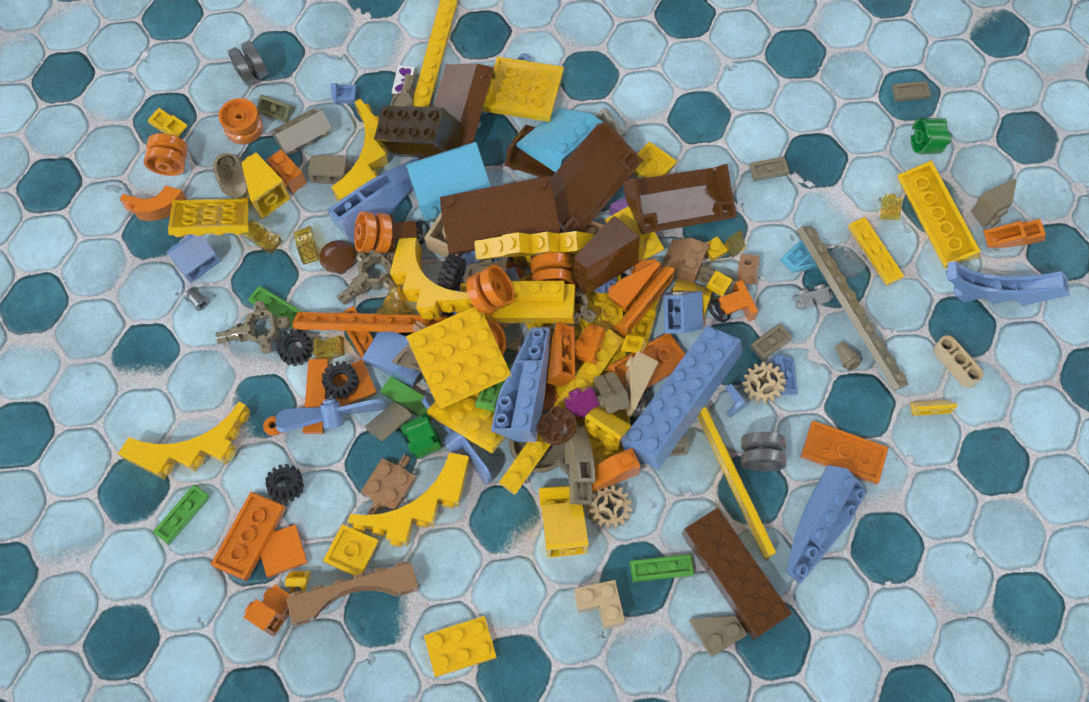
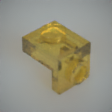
M885 194L884 197H879V201H881L880 219L900 220L902 198H896V194Z
M339 335L327 340L315 338L314 355L320 359H328V361L344 356V337Z

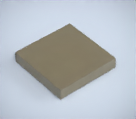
M393 402L370 421L365 428L382 442L412 415L407 409Z

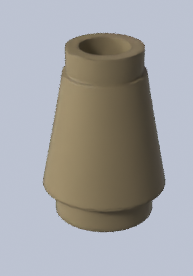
M845 342L835 346L843 368L852 371L860 366V356L846 345Z

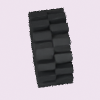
M452 253L448 254V257H445V261L442 262V267L439 269L437 284L454 291L457 285L459 286L460 280L463 278L462 275L465 273L466 259Z
M289 329V334L285 331L283 332L284 337L282 335L279 336L280 341L277 340L276 342L277 353L287 365H291V363L293 366H297V363L303 365V360L307 362V357H312L313 344L304 331L300 332L299 329H296V332H294L293 329ZM293 342H300L302 344L301 350L297 353L288 352V346Z
M338 361L335 362V366L331 363L329 365L330 369L326 367L324 369L326 373H322L323 387L332 398L336 399L338 397V399H342L345 396L347 399L349 398L348 394L353 395L355 394L353 390L357 391L358 375L354 367L352 368L349 363L347 365L346 362L342 361V364H340ZM337 375H346L348 381L345 385L338 387L333 384V380Z
M282 464L278 465L279 469L272 468L273 473L269 471L267 473L268 477L265 478L269 497L271 496L273 501L276 499L278 503H281V500L284 503H288V499L291 502L295 501L294 496L299 498L304 488L300 470L296 469L293 465L290 468L289 464H285L283 468ZM283 480L292 481V484L287 487L281 488L277 486Z

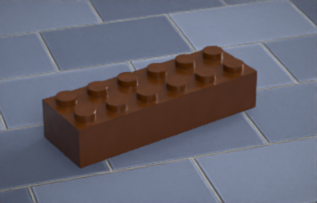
M719 508L714 509L684 528L681 535L752 640H755L792 614Z

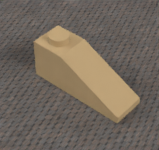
M639 351L636 352L634 357L630 356L625 365L628 367L625 373V388L630 404L629 408H626L628 416H631L636 409L658 364V361Z

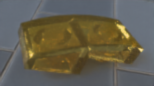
M254 220L248 223V232L241 234L270 254L283 242L281 237L268 231L265 226Z
M311 226L293 232L302 264L305 265L320 259L319 248L315 242Z

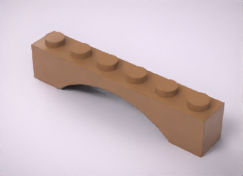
M400 562L395 564L394 568L386 570L383 567L374 570L373 574L365 575V573L353 576V579L348 581L340 579L332 582V585L327 587L318 585L311 588L309 592L297 591L290 594V597L286 598L292 626L296 627L315 621L329 604L350 593L379 591L399 597L416 592L418 584L412 563Z

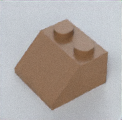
M693 238L672 240L662 262L661 270L664 267H673L675 269L673 278L694 283L709 244Z

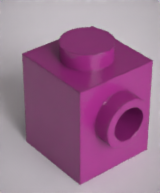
M592 387L575 388L569 392L568 397L563 399L566 409L581 418L586 417L593 408L600 405Z

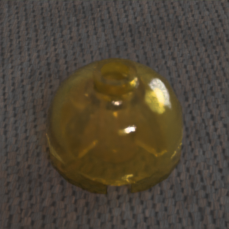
M395 284L376 314L408 315L411 310L408 308L410 302L403 292V288Z

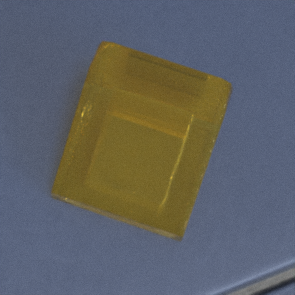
M737 231L726 239L724 246L732 258L746 248L741 231Z

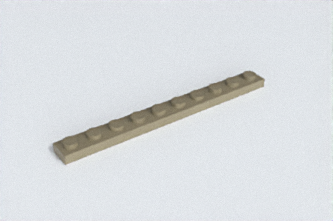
M812 225L801 226L796 230L891 388L893 391L906 387L909 384L906 381L905 374L900 371L894 356L887 350L885 341L879 337L875 325L868 319L865 309L856 299V294L846 283L845 276L838 270L836 261L831 258L827 252L826 245L819 239L818 232Z

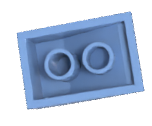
M378 332L362 358L364 362L411 388L421 374L420 371L399 366L392 362L408 344L406 336L395 332Z

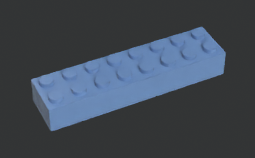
M706 326L621 440L624 451L632 448L638 460L659 470L742 355L741 340Z

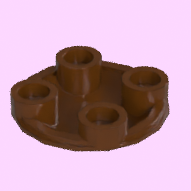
M342 240L327 243L319 254L321 266L327 271L339 275L345 274L356 259V252L353 246Z
M554 406L543 415L537 424V430L544 442L550 445H561L568 442L574 436L577 430V420L571 411Z

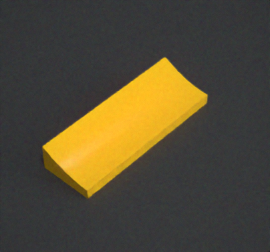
M932 160L897 175V179L943 268H948V262L956 261L962 263L978 259L981 251Z
M460 284V292H467L466 284ZM565 284L564 302H512L510 305L499 308L490 315H484L485 319H491L497 323L560 322L574 324L575 284Z

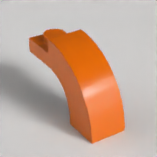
M166 185L153 198L140 199L126 194H122L120 198L127 211L135 213L139 220L156 221L170 216L173 200H187L182 190Z

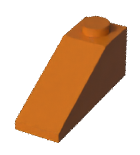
M657 261L620 279L616 284H612L607 291L609 293L607 295L609 301L624 312H627L659 273L661 264Z
M558 322L556 323L549 349L546 383L562 388L575 379L574 327Z
M632 448L615 454L594 466L596 483L591 484L592 492L639 475L640 464Z

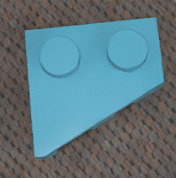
M802 240L780 258V261L792 273L818 268Z

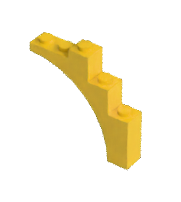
M361 99L355 101L357 113L364 123V145L359 159L343 179L331 186L338 202L357 188L379 176L376 171L389 164L387 160L388 152L385 147L374 140L379 118L377 115L374 116L372 114L370 106L367 103L364 104Z
M578 231L561 234L552 232L502 235V237L475 241L476 260L530 256L553 252L577 255L595 234Z
M417 238L399 239L390 275L396 285H404L403 292L408 301L417 302L416 309L422 319H440L442 312L465 311L474 307L467 292L445 289L433 283L423 274L421 265L422 248Z
M238 402L231 413L217 426L200 436L178 443L153 444L128 437L118 455L124 460L164 480L173 471L175 462L194 472L203 465L206 455L227 465L228 461L232 460L236 453V447L232 441L238 437L242 424L246 423L249 419L250 410L245 404Z
M449 452L444 468L436 481L416 500L397 510L383 514H350L349 524L353 526V529L364 532L365 529L372 530L373 534L384 536L387 533L386 539L390 542L391 546L402 548V545L408 546L414 523L422 528L434 527L439 504L449 509L460 506L470 465L469 456Z

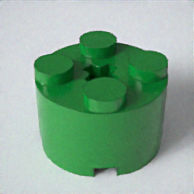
M922 118L914 122L912 126L914 135H911L910 142L915 153L920 155L941 154L946 146L951 143V135L948 134L946 118Z
M427 413L400 426L404 436L408 437L410 441L407 443L411 453L415 454L417 460L443 449L435 427L429 424L431 419Z

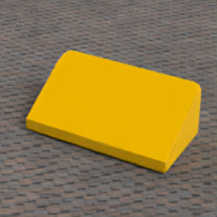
M950 400L910 402L912 416L951 414L958 407L956 403Z
M570 486L539 488L540 507L550 501H556L557 504L570 500Z

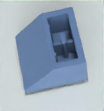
M194 234L187 235L185 239L173 245L167 251L176 267L190 283L221 262L203 236H195Z
M702 291L664 292L665 333H687L703 329Z

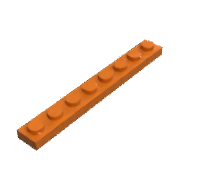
M297 312L293 321V328L322 331L415 333L412 328L418 320L429 327L447 319V316H441L440 319L427 320L422 319L420 315Z

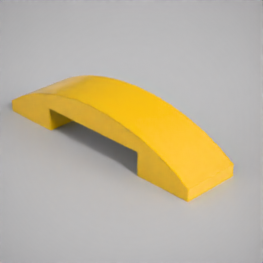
M660 297L630 334L626 335L621 351L643 352L656 322Z

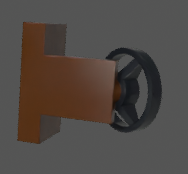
M390 215L392 221V240L388 250L389 253L396 252V240L420 238V245L425 242L424 237L430 230L427 222L423 220L395 222L393 215ZM423 223H424L425 226H426V233H425L424 237H423V235H422V234H423V229H422Z

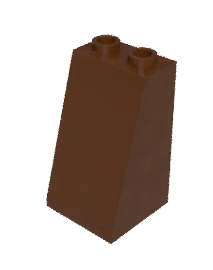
M616 216L612 217L574 257L575 287L587 295L638 264L640 236Z

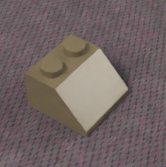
M1015 178L984 192L971 210V213L983 228L989 225L991 227L997 225L1001 221L1000 218L1008 212L1007 209L1013 203L1017 182Z

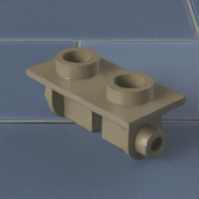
M702 265L696 280L707 285L715 271L718 270L709 267V265ZM724 274L725 276L733 279L730 286L725 292V294L728 295L731 293L737 280H735L734 277Z

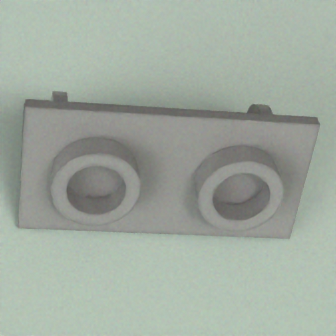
M825 284L814 286L813 291L808 292V289L797 291V295L791 298H797L795 306L797 309L803 310L814 306V298L817 305L830 302L833 299V294L828 290L831 288L830 286L826 287Z

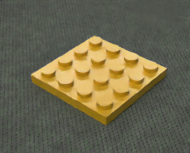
M497 56L494 65L496 79H491L483 111L550 122L564 67Z
M248 198L172 201L168 225L169 235L183 237L189 234H194L195 236H203L205 234L224 235L225 233L241 235L248 232Z
M475 307L406 336L439 410L506 380L511 374L483 312H479Z
M480 392L440 410L436 402L427 409V415L492 454L507 438L491 431L495 412L475 407Z

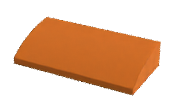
M664 267L616 324L614 327L616 332L624 338L630 334L672 282L675 272L673 267Z

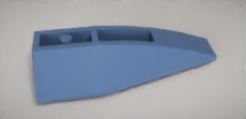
M418 158L398 165L375 177L328 209L333 223L353 245L355 244L354 227L359 212L367 211L372 212L374 215L376 213H387L390 215L413 189L406 164L418 161Z
M550 327L530 328L512 365L511 374L506 378L498 394L491 428L492 432L517 442H537V424L541 420L547 381Z
M827 466L801 516L787 568V573L799 584L804 581L848 527L865 497L867 490L846 468Z

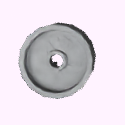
M250 40L241 44L243 54L237 47L227 50L235 71L246 86L254 83L255 78L252 71L259 79L268 76L267 69Z
M752 432L742 436L741 449L745 451L741 455V466L751 471L770 472L784 469L787 466L786 455L783 453L786 449V438L784 435L774 432Z

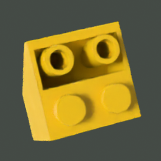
M598 405L586 415L584 427L588 436L593 439L598 438L608 449L618 451L622 445L621 440L632 426L612 413L606 412L604 408H600Z

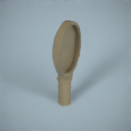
M405 75L402 92L397 93L393 97L390 106L413 107L412 98L408 94L412 75Z

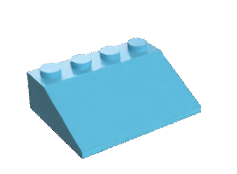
M559 108L552 114L550 122L543 121L520 140L516 146L556 172L593 128L603 121L590 113Z
M476 142L406 164L424 221L437 218L440 215V197L490 187Z

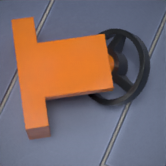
M743 280L735 282L733 293L713 298L708 303L711 315L722 323L727 322L731 318V313L743 310L748 322L755 320L758 314V310ZM712 304L715 306V310L719 314V316L714 312ZM724 314L727 315V319H723Z

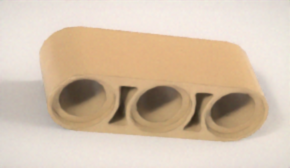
M943 336L933 348L935 356L963 387L972 388L983 378L982 369L953 337Z

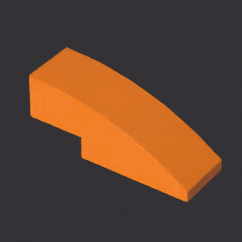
M1040 219L1025 223L1018 221L983 230L988 248L1023 246L1045 241L1046 237Z

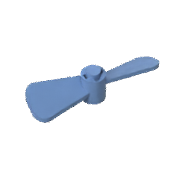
M432 394L426 395L422 400L427 409L435 402ZM440 423L448 432L443 437L445 445L453 453L463 448L485 485H488L491 482L490 472L469 444L470 440Z
M328 398L323 400V403L319 405L320 407L281 410L276 416L275 424L276 429L280 432L291 431L323 421L325 429H331L343 425L342 415L380 411L386 409L387 405L383 399H374L340 407L339 401H335L334 398Z

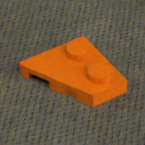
M589 323L575 341L576 359L596 365L598 361L596 354L597 351H601L602 341L606 334L603 327Z

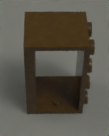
M383 105L374 140L396 156L427 158L460 147L465 126L444 108Z

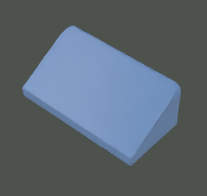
M783 355L771 358L770 363L773 364V369L778 366L780 372L784 373L785 377L783 379L786 380V385H782L785 387V392L779 393L781 395L798 394L794 358ZM772 375V380L777 382V378Z

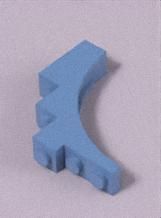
M956 261L948 262L946 277L949 282L951 281L954 284L953 292L955 297H958L963 303L985 298L992 304L1017 300L1024 306L1070 296L1068 278L1062 271L1034 276H996L972 271Z

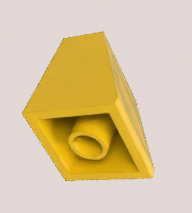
M257 153L248 156L241 163L250 200L261 220L290 200L283 180Z
M570 500L557 504L556 501L546 502L545 505H541L546 557L554 558L587 554L589 545L583 505H572Z

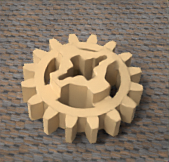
M762 362L761 367L754 364L755 369L749 368V375H744L746 380L743 382V386L746 387L745 393L750 394V400L756 398L757 404L761 400L764 401L765 405H767L768 400L774 403V397L781 398L779 392H785V387L782 386L786 385V380L783 379L785 377L784 373L780 372L778 366L773 369L772 363L765 366V363ZM772 375L777 378V382L772 380ZM752 384L757 387V392L752 389Z
M612 485L611 489L606 487L603 491H596L597 496L592 494L594 502H592V505H588L593 508L589 510V515H595L592 521L596 522L598 520V527L604 524L606 525V530H609L610 526H613L616 530L618 524L621 526L625 525L624 519L629 521L630 516L627 513H632L633 509L628 507L632 505V500H626L629 494H622V488L616 491L615 485ZM603 497V503L597 506L598 501ZM608 501L611 507H614L613 514L612 511H610V509L607 508ZM624 509L623 514L617 518L618 511Z

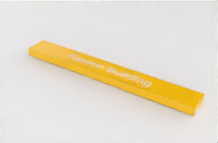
M703 407L697 416L764 559L771 558L776 553L774 546L707 408Z

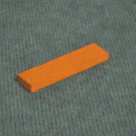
M328 359L308 360L304 408L320 407L319 405L326 399L327 392L323 387L321 379H323L322 373H326L324 369L329 367ZM323 421L304 426L303 434H323Z

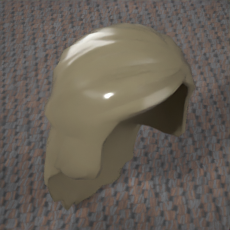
M223 153L215 158L213 164L215 178L220 185L221 191L230 198L235 197L236 199L242 198L248 189L241 164L243 161L234 154Z

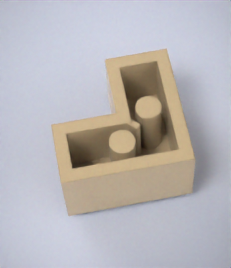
M615 580L574 589L573 594L578 614L598 609L603 630L624 625L625 620Z

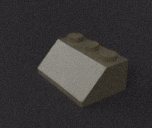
M314 107L270 130V133L285 154H292L298 151V147L301 145L307 146L313 143V139L318 136L320 138L327 136L332 127L323 110Z

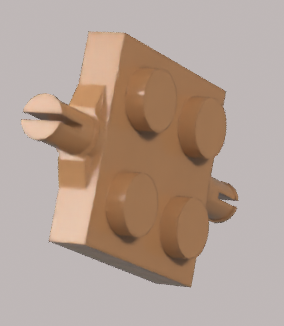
M403 455L398 464L391 463L383 458L381 459L361 490L363 495L373 501L372 506L367 511L368 514H376L380 507L388 508L392 511L399 508L417 479L415 475L407 472L405 469L409 460H411L410 457Z

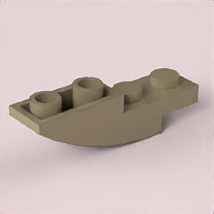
M577 425L574 436L565 443V465H569L570 504L592 505L591 484L596 483L593 453L585 427Z

